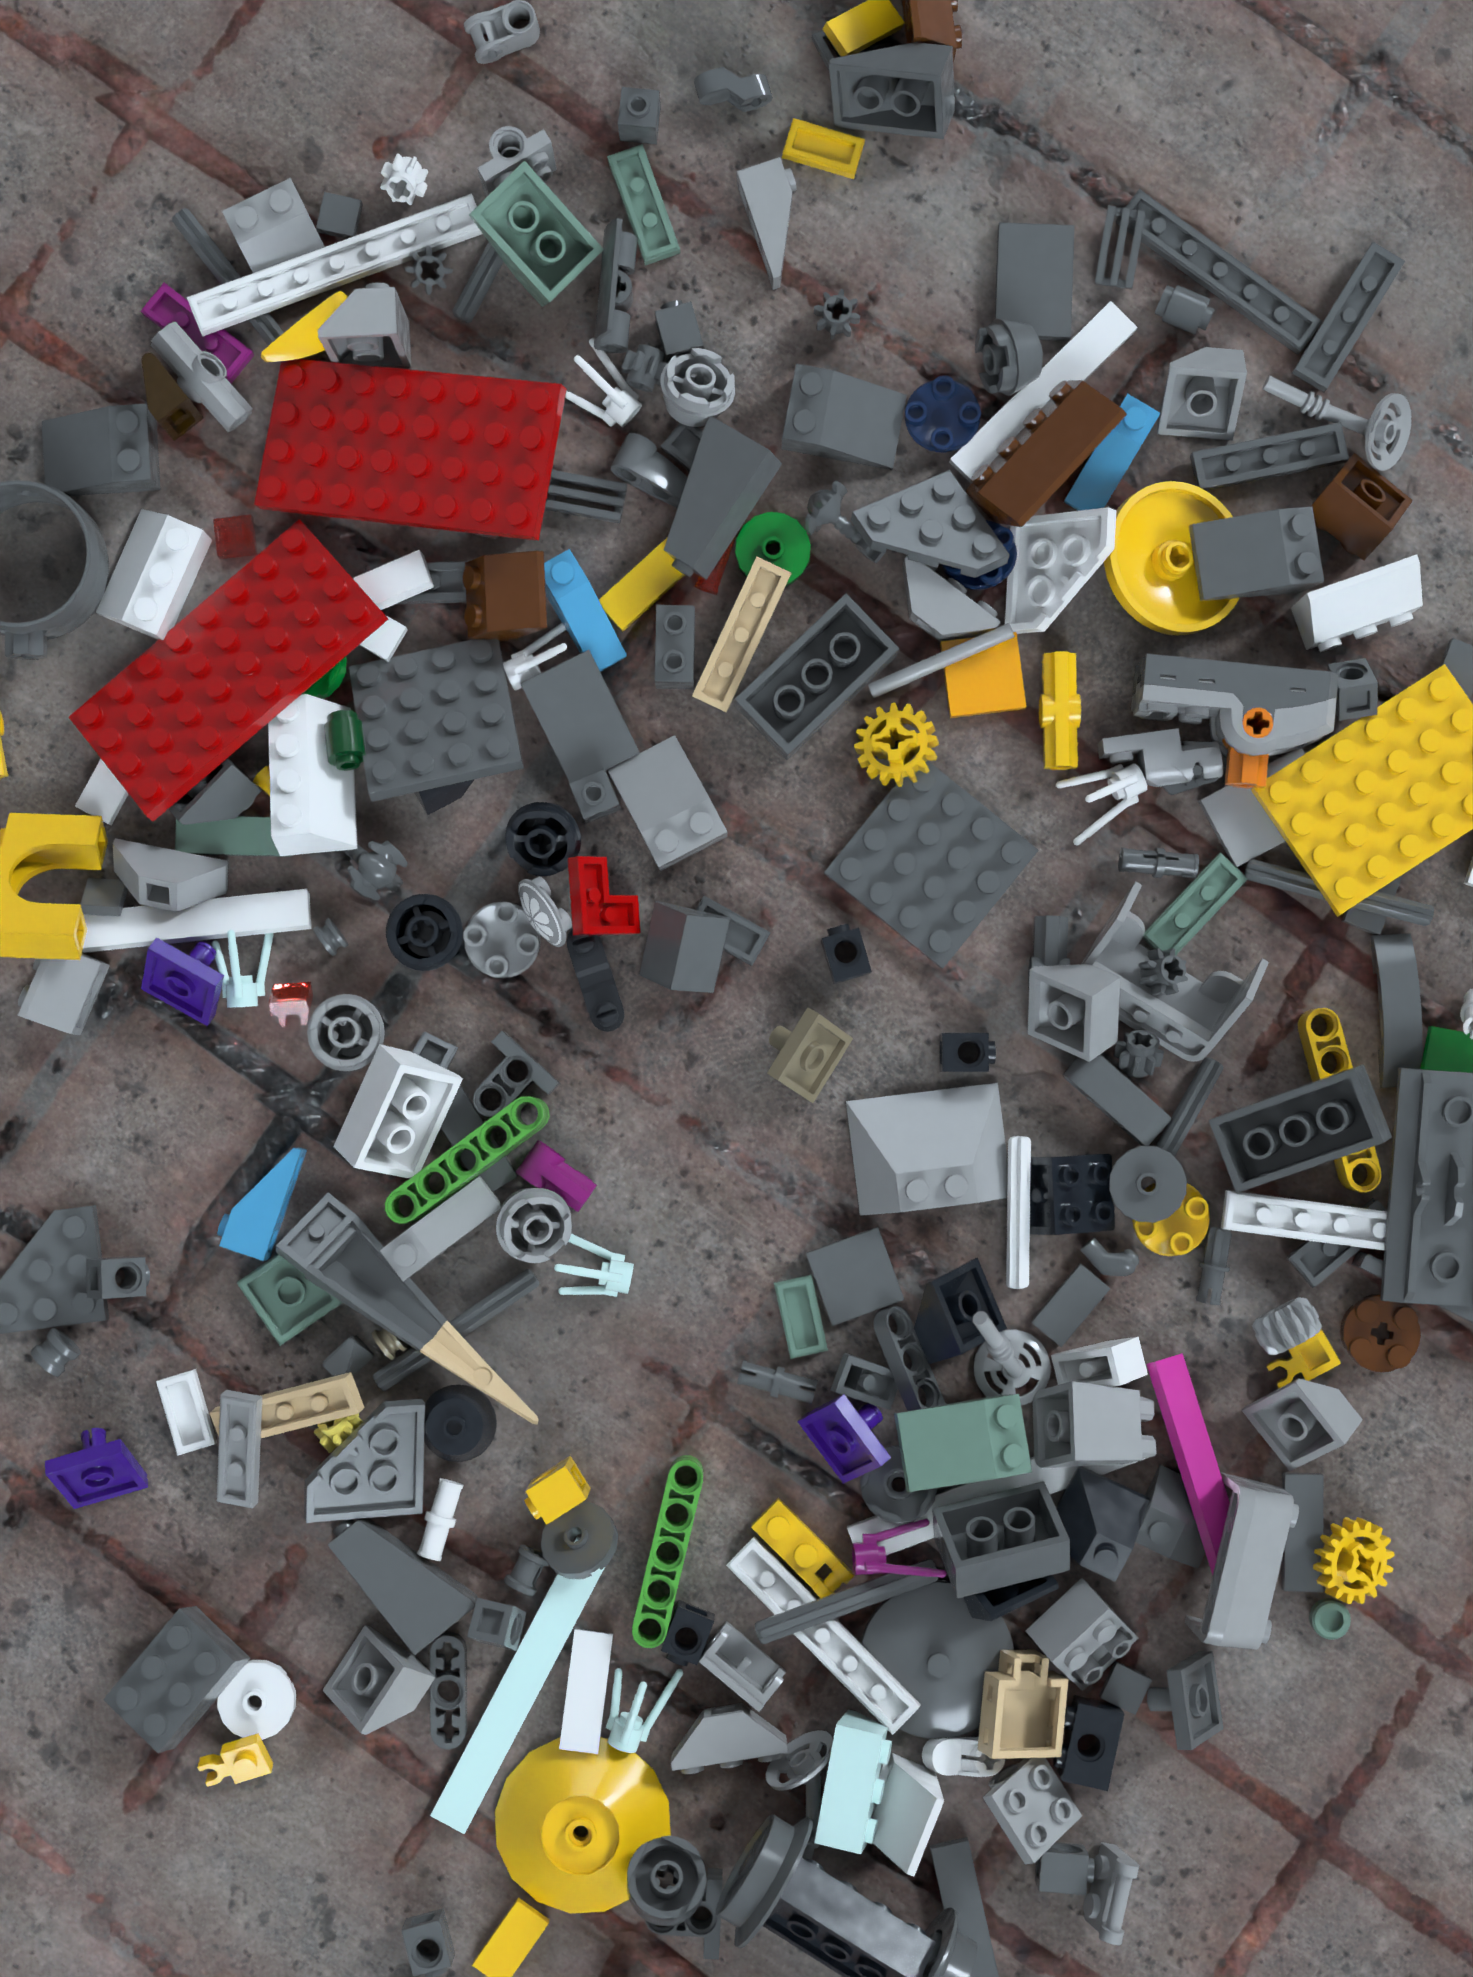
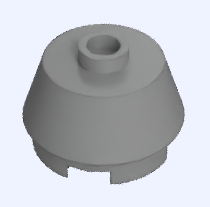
M692 348L690 354L681 355L677 358L673 356L661 373L660 384L668 413L679 423L691 427L705 426L710 416L717 418L733 402L735 397L734 374H729L728 369L721 364L722 357L706 349Z
M352 994L336 995L323 1001L313 1012L307 1030L308 1042L315 1057L325 1066L338 1071H353L368 1065L372 1061L379 1044L383 1045L385 1035L382 1017L375 1006L368 1000Z
M526 1188L512 1193L502 1204L496 1223L497 1238L504 1251L510 1256L528 1263L548 1261L551 1255L556 1253L563 1245H567L572 1231L571 1213L567 1203L557 1193L544 1188Z

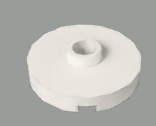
M250 1660L219 1695L217 1709L222 1722L233 1734L244 1738L259 1733L263 1740L276 1735L290 1721L296 1707V1690L293 1682L291 1683L290 1678L281 1666L267 1660ZM250 1696H259L262 1700V1706H252L249 1701Z

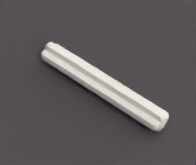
M1013 1136L1008 1140L1006 1285L1013 1289H1023L1029 1285L1031 1140L1025 1136Z

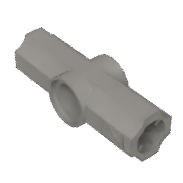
M176 322L168 324L153 337L151 346L177 374V384L190 400L202 403L227 432L235 430L252 414L253 408L225 378L227 370L222 361L212 353L201 351Z

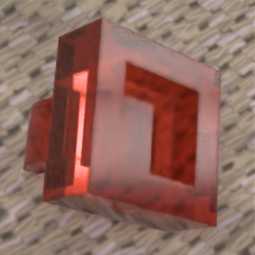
M251 514L213 519L217 557L219 559L258 555L254 518Z
M311 982L274 984L272 986L268 1002L270 1015L278 1016L279 1024L282 1027L287 1026L288 1015L294 1014L300 1016L301 1025L307 1024L313 998Z

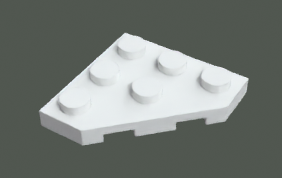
M1106 507L1032 516L1023 527L1010 525V530L1013 533L1014 542L1017 547V560L1012 572L1007 577L1005 624L1009 623L1013 632H1017V634L1044 632L1106 560L1115 547L1116 510Z

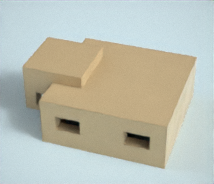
M1000 1650L998 1671L985 1672L978 1750L991 1759L1061 1757L1069 1679L1055 1671H1048L1049 1658L1036 1650Z

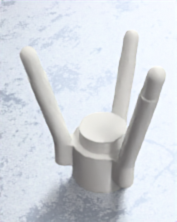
M591 338L589 344L620 389L618 387L613 389L581 356L576 355L574 361L607 394V397L602 402L606 410L568 391L565 398L602 418L610 427L616 422L621 427H624L642 407V404L637 400L639 395L629 387L605 351L594 348V338Z
M560 623L525 649L512 654V659L503 662L506 675L515 691L522 688L520 683L541 673L538 664L567 649V645L562 643L535 657L532 654L564 632L566 628L563 623Z
M1135 763L1125 768L1122 764H1119L1107 770L1072 777L1056 783L1057 788H1064L1110 778L1107 781L1108 786L1087 795L1085 798L1086 802H1093L1109 794H1112L1116 800L1123 799L1073 840L1074 845H1080L1124 809L1139 802L1138 795L1147 791V783L1142 771Z

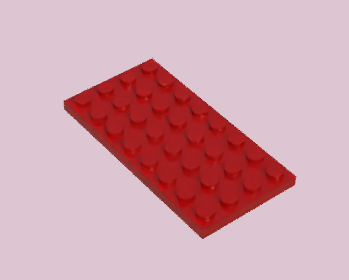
M294 359L281 362L254 505L264 510L539 541L567 388L559 383Z
M299 519L170 629L164 640L159 639L72 713L69 719L143 813L154 822L389 619Z

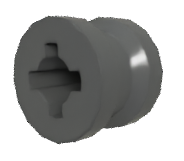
M52 1328L47 1333V1340L43 1344L36 1345L31 1350V1355L35 1361L48 1373L59 1377L65 1371V1365L69 1360H75L81 1354L79 1347L74 1341L56 1328Z

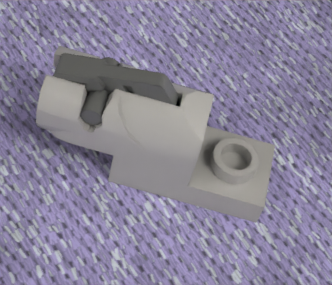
M1179 728L1103 738L1097 744L1099 759L1110 758V763L1132 761L1133 754H1137L1138 765L1147 785L1163 787L1169 795H1175L1213 783L1223 775L1222 756L1218 742L1183 741L1184 745H1181Z

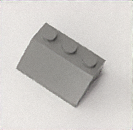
M370 283L366 285V288L355 289L318 329V338L331 362L389 368L411 367L410 322L395 287H389L388 284Z

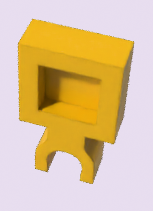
M1321 1328L1314 1337L1309 1338L1294 1348L1288 1349L1292 1357L1276 1359L1268 1363L1267 1368L1271 1371L1280 1366L1287 1370V1376L1277 1381V1386L1281 1388L1291 1383L1293 1377L1300 1372L1305 1380L1310 1381L1340 1365L1341 1361Z
M259 1733L222 1744L220 1755L209 1754L200 1757L197 1768L199 1771L209 1768L215 1770L207 1773L205 1783L209 1787L220 1783L224 1777L230 1775L234 1783L238 1784L272 1773L273 1761Z

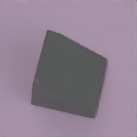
M423 1032L412 1053L448 1070L458 1047L427 1032Z

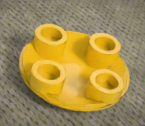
M1155 1183L1146 1187L1144 1191H1152L1155 1188ZM1187 1183L1186 1195L1180 1208L1169 1218L1155 1223L1138 1222L1132 1219V1224L1140 1242L1152 1252L1163 1256L1184 1255L1195 1249L1204 1239L1209 1227V1208L1200 1192Z

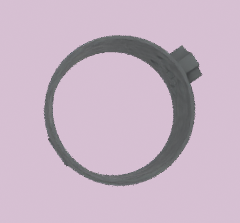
M15 480L0 482V514L12 507L26 503L42 502L56 504L74 512L82 526L86 540L87 557L82 579L73 595L64 605L53 613L34 621L24 623L0 621V635L5 636V656L22 660H39L47 658V640L55 639L74 631L94 614L107 588L109 558L99 527L91 516L72 498L62 491L42 483Z

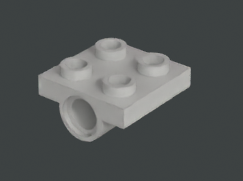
M512 126L501 127L493 133L489 142L492 159L477 168L486 197L524 160L544 183L557 170L552 142L544 129L526 138L521 130Z
M1024 1758L1020 1763L1003 1769L990 1780L988 1785L991 1790L983 1797L1025 1865L1035 1863L1082 1817L1046 1758Z

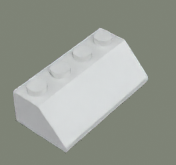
M301 694L268 723L271 837L280 856L357 849L354 770H339L336 766L328 763L324 725L327 723V716L330 713L338 710H351V708L308 694Z

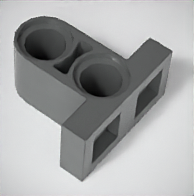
M501 1031L491 1042L506 1057L476 1089L473 1103L480 1114L493 1117L514 1100L518 1099L533 1082L549 1095L561 1083L506 1032ZM522 1060L528 1066V1076L522 1082L517 1083L511 1080L508 1070L514 1061ZM492 1088L498 1090L502 1096V1104L494 1111L486 1109L482 1102L484 1093Z
M707 1868V1886L700 1906L710 1909L712 1914L709 1918L699 1920L692 1915L681 1924L674 1926H660L645 1920L648 1929L659 1935L704 1937L703 1959L719 1960L721 1917L716 1915V1907L722 1893L723 1869Z

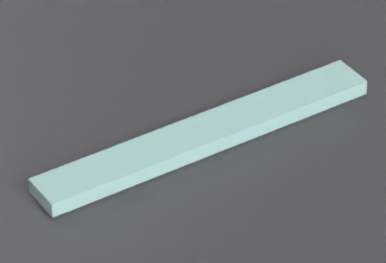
M598 1568L595 1572L590 1573L592 1576L585 1579H567L559 1574L556 1575L430 1815L431 1817L465 1834L604 1568L602 1570Z

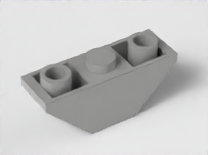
M909 555L904 558L902 570L909 619L939 642L977 637L998 628L1001 621L995 618L998 615L997 612L983 601L976 603L966 596V588L953 578H948L946 581L935 572L936 567L908 560Z
M116 838L113 842L114 872L139 904L178 912L224 895L228 890V861Z
M743 1703L707 1708L701 1712L673 1751L671 1757L672 1771L681 1770L682 1774H695L703 1771L704 1766L720 1764L721 1768H733L742 1765L743 1760L758 1758L759 1762L775 1761L781 1758V1754L788 1753L787 1737Z

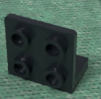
M1110 1154L1031 1157L1030 1234L1063 1235L1113 1231L1115 1229L1114 1202L1109 1191L1112 1156Z

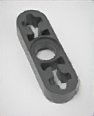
M445 1632L434 1640L430 1649V1672L435 1676L434 1681L430 1685V1732L433 1742L438 1747L454 1749L462 1743L467 1733V1646L459 1634ZM445 1642H451L452 1648L459 1651V1653L454 1654L451 1660V1670L459 1668L460 1673L445 1671L438 1674L437 1668L444 1670L446 1666L445 1654L438 1652V1649L443 1648ZM452 1680L459 1686L460 1694L455 1700L447 1701L440 1697L438 1685L442 1681ZM459 1707L460 1712L453 1711L452 1726L459 1728V1731L454 1733L452 1739H448L445 1732L439 1731V1728L443 1727L446 1722V1711L439 1713L438 1708L452 1710Z

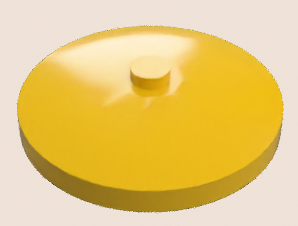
M1176 481L1160 482L1147 486L1131 495L1116 510L1115 547L1104 561L1107 580L1116 599L1127 613L1151 630L1168 635L1197 633L1220 622L1230 613L1239 598L1200 601L1189 526L1196 523L1233 517L1216 497L1192 484Z

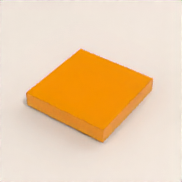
M1013 632L1014 638L943 668L950 718L1026 708L1017 632ZM975 637L941 641V652Z

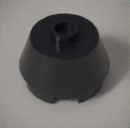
M551 802L527 804L511 816L506 827L505 839L509 856L521 867L528 870L527 873L531 875L551 876L568 868V858L576 857L580 852L581 833L572 815L558 804Z
M417 894L401 901L391 912L386 925V940L393 956L403 965L420 971L434 970L447 964L458 952L463 937L462 922L456 909L445 899L432 894Z
M456 1384L443 1387L429 1397L425 1403L424 1442L436 1456L447 1461L464 1462L478 1457L490 1446L495 1436L497 1420L491 1402L482 1392L471 1386Z

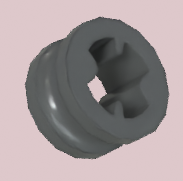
M330 918L325 920L323 927L316 926L313 928L320 942L332 956L337 954L336 950L338 947L342 946L345 948L349 945Z

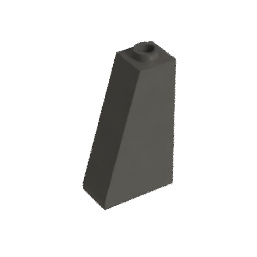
M712 416L706 422L664 547V551L674 559L672 566L689 578H691L693 573H696L706 580L782 465L769 449Z
M371 1519L344 1520L332 1530L336 1537L328 1544L329 1548L414 1656L475 1607L478 1596L473 1591L426 1558L419 1556L415 1550Z

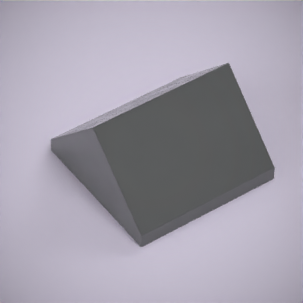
M655 901L639 975L670 990L713 993L730 918Z

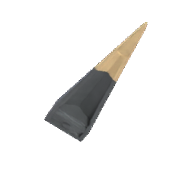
M329 1192L276 1245V1252L305 1275V1279L527 1421L538 1425V1416L481 1358L410 1278L405 1281L400 1279L380 1252L384 1248L354 1212Z

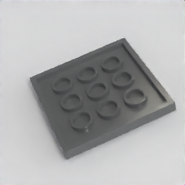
M473 639L395 656L389 662L381 659L349 666L355 711L358 719L363 723L366 750L363 762L368 794L372 802L524 769L499 639Z
M927 760L925 763L929 768V772L926 774L918 770L915 773L917 782L913 783L909 777L903 778L902 787H898L896 784L830 864L824 874L938 967L943 969L1039 850Z

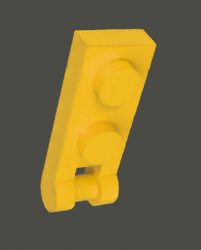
M779 1497L751 1524V1528L820 1598L834 1594V1591L843 1582L848 1584L855 1577L847 1565ZM826 1563L832 1572L822 1580L816 1572Z

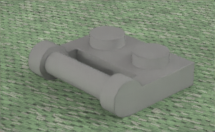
M1101 1842L1099 1854L1094 1858V1880L1090 1893L1084 1899V1919L1099 1932L1100 1940L1113 1945H1121L1125 1933L1121 1928L1132 1879L1137 1878L1140 1865L1115 1844Z

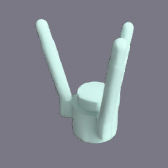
M233 930L227 932L232 977L228 976L219 942L217 940L212 942V947L216 951L215 961L218 972L224 975L222 993L223 998H227V1008L258 1006V996H265L264 982L273 933H268L264 936L256 983H253L252 975L240 976L238 950Z
M571 1234L568 1242L609 1260L610 1263L602 1262L601 1271L556 1264L554 1269L557 1272L599 1279L598 1284L604 1285L561 1287L558 1290L559 1294H604L617 1297L618 1292L628 1294L634 1264L624 1262L625 1255L612 1253Z
M617 1668L614 1675L610 1716L606 1728L611 1731L607 1741L608 1744L617 1750L635 1753L640 1741H647L651 1727L683 1675V1670H676L642 1725L643 1719L638 1716L647 1684L646 1682L639 1684L630 1712H621L619 1717L622 1669Z

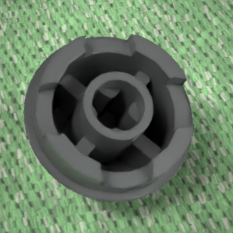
M995 319L987 327L978 329L975 340V353L982 352L986 372L979 373V376L989 393L999 392L1010 396L1039 378L1042 371L1043 352L1038 335L1030 324Z

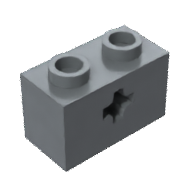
M656 605V689H694L696 615L694 605Z

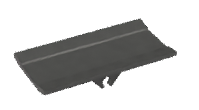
M1398 1068L1380 1298L1382 1301L1473 1307V1073Z

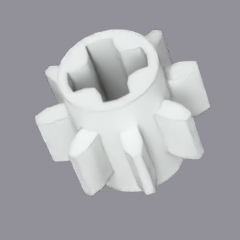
M396 154L393 164L385 162L381 174L384 176L380 188L387 191L393 202H407L409 205H412L416 195L424 196L428 186L424 182L428 170L422 169L417 161V157H402L400 154Z

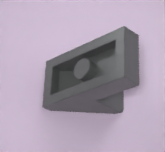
M847 1352L843 1354L831 1387L833 1392L845 1394V1396L889 1410L898 1390L890 1368L864 1360Z

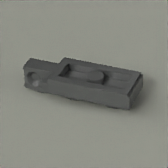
M1374 1198L1361 1207L1387 1211L1378 1199ZM1306 1240L1286 1258L1310 1287L1314 1288L1358 1252L1361 1247Z

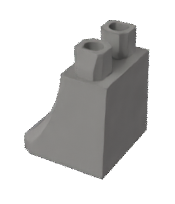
M1075 1381L1038 1390L1033 1398L1034 1459L1036 1464L1040 1468L1122 1465L1155 1456L1156 1440L1153 1436L1142 1435L1141 1422L1153 1419L1154 1401L1141 1397L1140 1390Z

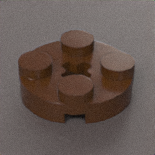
M1371 1294L1358 1301L1354 1306L1352 1305L1345 1312L1340 1327L1342 1344L1353 1360L1359 1366L1368 1370L1391 1372L1398 1368H1404L1410 1363L1420 1344L1421 1330L1418 1316L1405 1303L1380 1300L1381 1294ZM1380 1322L1386 1323V1329L1390 1331V1336L1385 1338L1383 1343L1377 1344V1337L1371 1335L1372 1328H1379Z

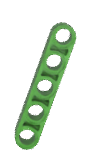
M522 1096L514 1100L391 1192L385 1202L387 1216L398 1224L414 1223L421 1220L540 1131L548 1123L550 1117L547 1104L542 1099L531 1096ZM528 1103L534 1104L538 1110L536 1121L530 1125L524 1123L521 1118L522 1108ZM497 1126H501L507 1134V1140L500 1148L495 1147L490 1140V1134ZM467 1149L471 1150L476 1157L475 1166L469 1171L464 1170L460 1164V1156ZM436 1172L440 1173L445 1180L444 1189L438 1194L434 1193L429 1186L430 1177ZM405 1195L409 1196L414 1203L413 1212L408 1217L400 1213L399 1201Z
M691 1455L677 1457L669 1469L632 1626L634 1640L644 1648H655L664 1642L671 1619L703 1483V1466L697 1458ZM684 1465L693 1467L697 1473V1478L690 1484L680 1483L675 1476L676 1470ZM673 1504H681L687 1509L688 1516L681 1522H674L667 1516V1508ZM664 1542H672L678 1547L679 1554L674 1559L666 1560L658 1554L657 1548ZM662 1580L669 1585L670 1592L662 1598L653 1596L648 1589V1586L653 1581ZM648 1618L657 1620L661 1630L653 1636L644 1634L639 1627L643 1620Z

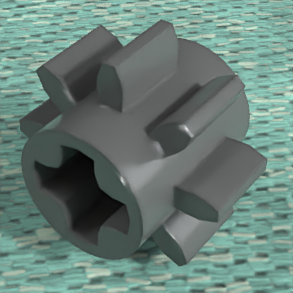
M427 245L425 255L421 257L412 251L410 254L415 260L413 267L408 266L404 268V271L413 273L415 276L410 286L415 288L420 283L425 284L427 295L431 294L432 285L438 284L439 287L445 289L446 284L441 279L444 274L453 272V269L443 267L442 261L447 254L443 252L434 257L432 256L431 246ZM422 261L426 263L435 261L437 264L434 268V272L437 274L435 279L430 277L422 279L420 277L423 271L420 266Z
M841 289L838 295L833 296L824 292V306H814L813 314L822 317L817 322V331L825 328L830 333V340H833L836 334L841 333L850 337V323H860L861 316L857 313H852L857 307V298L849 301L844 297V289ZM835 309L842 311L839 320L832 319Z
M644 344L638 346L636 353L627 350L621 366L623 368L622 372L628 374L626 383L646 392H652L655 383L661 386V373L667 363L663 362L665 354L657 348Z
M1160 948L1148 951L1150 961L1138 964L1141 968L1140 984H1145L1151 988V995L1153 996L1162 993L1166 995L1178 993L1179 990L1176 983L1188 980L1185 976L1186 960L1176 956L1174 948L1161 951Z
M1144 1030L1125 1033L1123 1041H1117L1114 1057L1119 1058L1118 1068L1135 1078L1145 1077L1148 1074L1153 1075L1155 1066L1161 1067L1164 1051L1158 1049L1160 1040Z

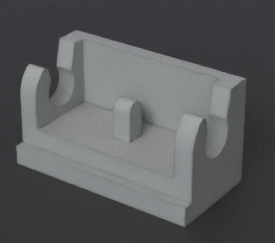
M727 1621L704 1647L699 1662L758 1712H760L765 1703L784 1680L782 1677L786 1673L785 1669Z

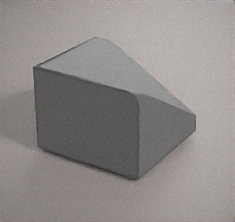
M353 1335L323 1361L324 1364L322 1365L332 1376L349 1372L354 1376L374 1355L357 1335Z

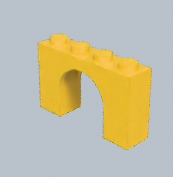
M9 813L6 828L0 829V957L81 959L87 933L81 904L35 903L19 897L18 893L29 879L48 870H101L108 844L102 816Z

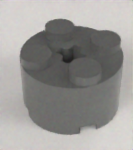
M663 1836L641 1845L632 1856L627 1871V1894L632 1907L643 1919L652 1924L660 1926L681 1924L696 1912L702 1902L707 1881L704 1862L697 1849L691 1843L676 1836ZM667 1873H671L675 1886L669 1885L666 1889L659 1887L660 1880L657 1876L664 1878Z

